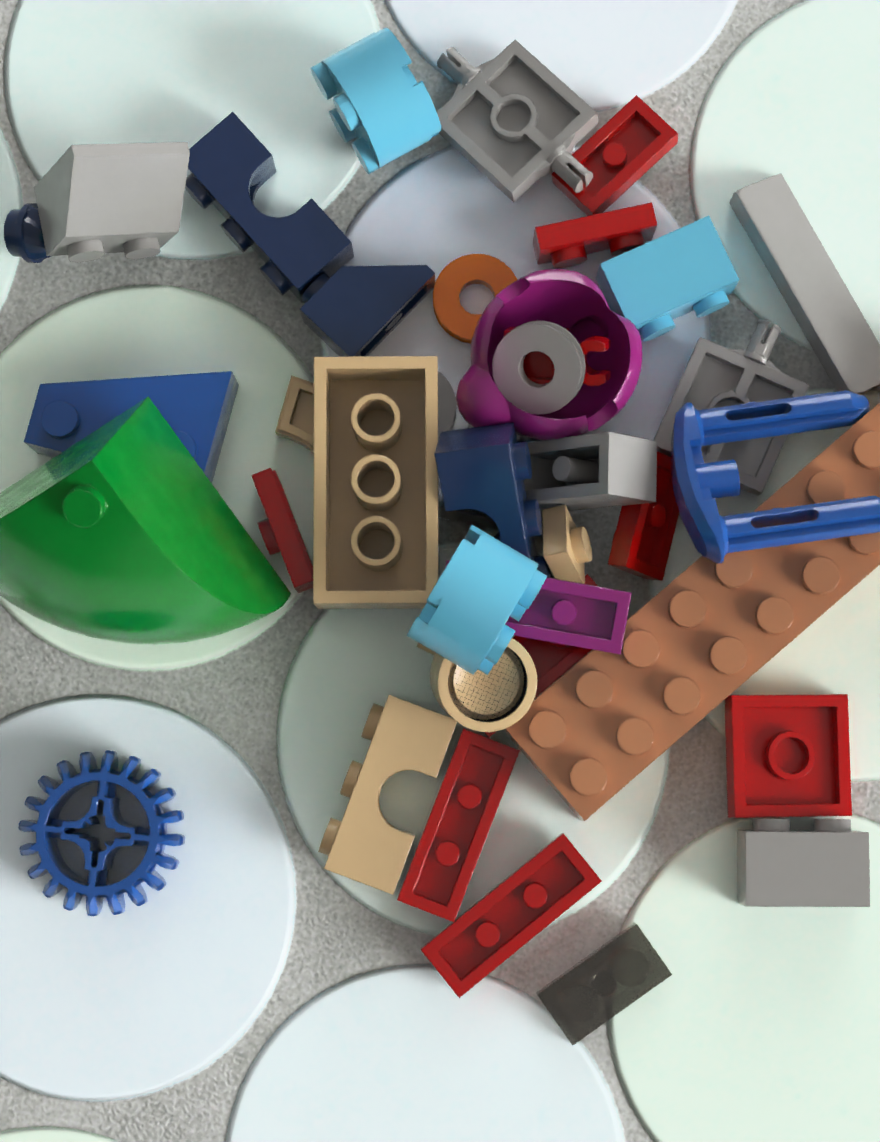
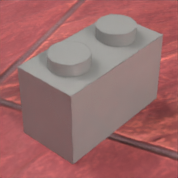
M601 432L527 442L531 457L532 478L524 479L527 500L537 499L539 508L548 509L566 505L568 511L656 502L657 441L614 432Z
M753 819V830H737L738 903L746 907H870L869 832L851 831V819H814V831H790V819Z

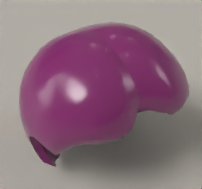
M563 269L538 270L529 273L501 290L490 301L480 316L471 342V366L460 380L456 393L458 410L463 419L473 427L514 422L516 433L538 440H553L591 433L614 418L624 408L634 392L642 365L640 333L629 319L610 310L602 290L586 275L577 271ZM531 321H548L558 324L563 328H569V332L576 338L579 344L592 336H603L611 340L610 348L605 352L590 351L587 354L588 365L597 371H611V378L599 386L582 384L577 395L568 404L548 414H531L515 407L509 402L494 382L492 362L495 350L504 337V330L508 327H518Z

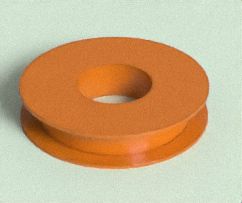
M485 254L464 255L450 262L437 277L433 289L434 313L445 332L461 342L471 344L477 322L482 314H471L461 306L459 300L461 292L469 285L481 284L489 288L495 297L501 290L517 280L513 271L501 260Z

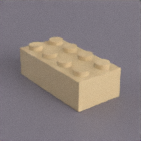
M438 356L314 357L313 604L318 609H423L427 603V598L439 580V475L434 455L438 443Z

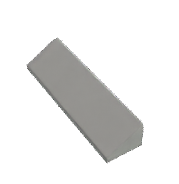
M782 173L750 184L734 192L729 202L835 389L837 391L847 390L864 395L880 386V344Z

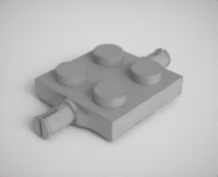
M516 39L494 59L480 64L478 67H474L454 47L446 49L447 56L444 53L441 54L437 61L438 68L447 73L458 86L452 98L437 111L441 124L439 134L510 200L515 202L541 177L553 171L573 188L575 193L584 190L583 184L586 187L589 185L593 178V173L571 155L574 146L599 123L598 114Z
M759 319L746 350L727 349L705 338L700 337L653 439V441H657L658 452L671 457V439L675 414L686 402H692L694 408L702 410L806 395L809 384L782 373L768 360L775 342L782 331L778 325H772L764 344H762L761 341L770 321ZM787 435L702 446L704 463L734 459L738 466L740 488L759 496L765 488Z

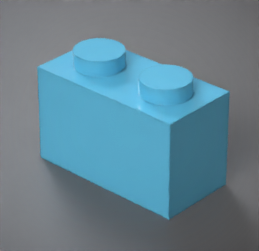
M710 216L600 263L596 275V280L610 310L629 319L639 331L644 342L669 332L676 326L673 319L691 311H694L697 318H700L723 308L730 302L727 295L733 292L739 281Z

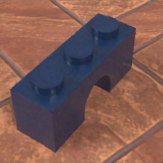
M231 112L189 149L186 191L203 209L213 204L226 219L220 225L222 230L243 253L251 247L260 256L265 264L259 270L282 296L290 290L302 303L301 297L314 280L324 273L331 277L341 266H344L354 257L352 242L312 198L298 211L285 217L265 215L254 206V199L258 189L277 171L272 154L234 112Z
M514 422L441 432L434 455L445 511L475 509L487 514L494 520L499 529L494 538L538 563L537 570L551 578L548 564L543 555L537 556L534 536L542 535L538 500H527L524 479L532 478L530 451L527 442L517 443Z

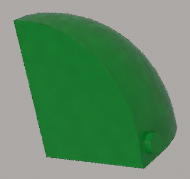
M149 396L0 493V596L34 617L59 628L92 638L121 643L153 645L183 643L217 636L249 625L281 608L291 595L287 586Z

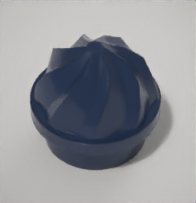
M27 203L21 209L11 210L4 223V241L8 252L14 257H22L28 263H40L44 259L52 257L46 256L37 203Z

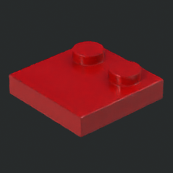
M848 694L730 695L724 700L728 818L852 816Z

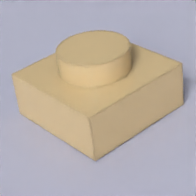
M566 505L542 510L543 557L554 578L585 584L584 563L592 561V546L586 528L584 526L576 527Z

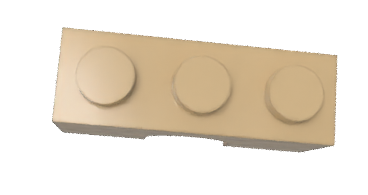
M388 695L384 707L373 704L361 735L362 738L371 741L363 764L352 760L340 791V795L350 798L342 821L330 818L318 852L328 855L324 869L389 894H394L416 835L394 827L385 819L379 803L381 789L391 776L406 770L418 771L437 778L457 725L453 718Z

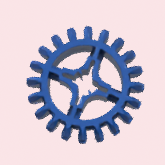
M105 751L100 769L97 767L96 759L92 752L81 753L79 757L81 773H77L74 766L67 760L57 763V770L63 782L59 784L49 776H41L38 784L49 797L47 800H44L40 797L28 796L25 800V806L39 812L38 820H21L18 827L23 832H36L35 843H26L19 848L22 856L39 853L42 862L33 865L28 870L29 877L35 879L44 876L48 872L53 878L43 889V894L47 898L55 896L63 887H66L68 891L63 900V908L66 910H74L80 904L83 895L86 896L88 916L100 914L104 897L107 898L109 909L113 915L124 913L125 892L136 906L147 903V894L141 883L146 882L151 888L157 891L162 890L167 883L163 876L155 870L156 867L159 865L165 869L174 870L177 869L180 863L176 857L164 853L165 846H181L185 844L184 835L179 833L167 834V823L182 821L184 819L183 811L174 810L164 813L161 806L176 796L175 790L172 787H168L154 794L151 788L159 781L161 773L157 769H150L140 780L136 778L141 764V759L136 756H130L125 761L121 771H118L119 759L116 751ZM98 782L97 796L92 797L90 809L83 818L79 820L58 819L63 806L75 792L89 784ZM117 785L130 791L142 804L148 817L149 828L129 824L123 819L119 809L120 798L116 797ZM102 815L105 816L106 827L115 829V832L129 833L131 837L115 838L113 841L104 842L107 849L102 851V849H99L100 842L98 838L90 837L89 833L75 832L74 829L90 828L91 825L100 824L98 817ZM56 838L75 842L81 847L85 858L84 869L88 870L87 880L77 875L65 863L59 852ZM136 845L148 847L143 860L129 876L119 882L106 884L108 869L112 868L115 854L120 848Z

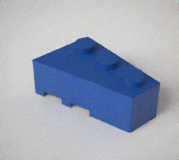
M232 371L40 384L24 443L37 454L54 458L149 396L212 483L239 384Z

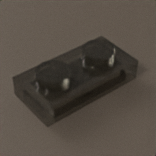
M634 922L536 993L573 1046L670 977L672 973L642 930Z

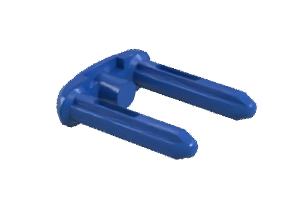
M844 390L762 402H748L702 410L694 408L692 402H686L675 414L671 439L670 469L674 496L680 516L697 551L710 561L721 564L727 553L880 532V497L877 496L721 516L718 512L716 499L740 495L738 466L734 459L704 463L701 447L707 445L852 426L869 412L870 403L864 395Z

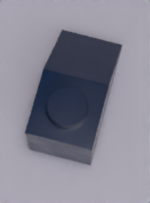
M427 265L341 266L331 278L326 273L320 275L303 293L301 300L305 304L300 308L303 322L338 356H368L434 289L435 272Z

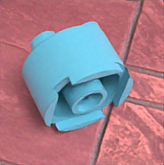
M383 28L376 33L373 32L310 68L324 97L327 100L333 97L336 108L330 110L329 114L336 129L346 143L354 138L356 139V141L352 142V147L368 174L430 141L432 137L438 135L441 131L438 114L423 81L417 83L407 66L412 63L411 59L399 40L388 28Z
M471 525L465 538L461 541L427 598V603L419 617H416L407 636L472 675L475 674L477 669L488 675L494 664L496 665L515 633L514 629L505 625L509 616L519 622L540 591L547 575L537 570L539 564Z

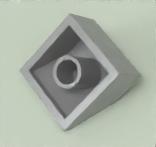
M188 142L71 145L34 187L46 256L68 255L70 262L81 263L100 259L105 253L124 252L125 258L131 260L145 259L158 255L161 252L160 248L179 232L190 156Z

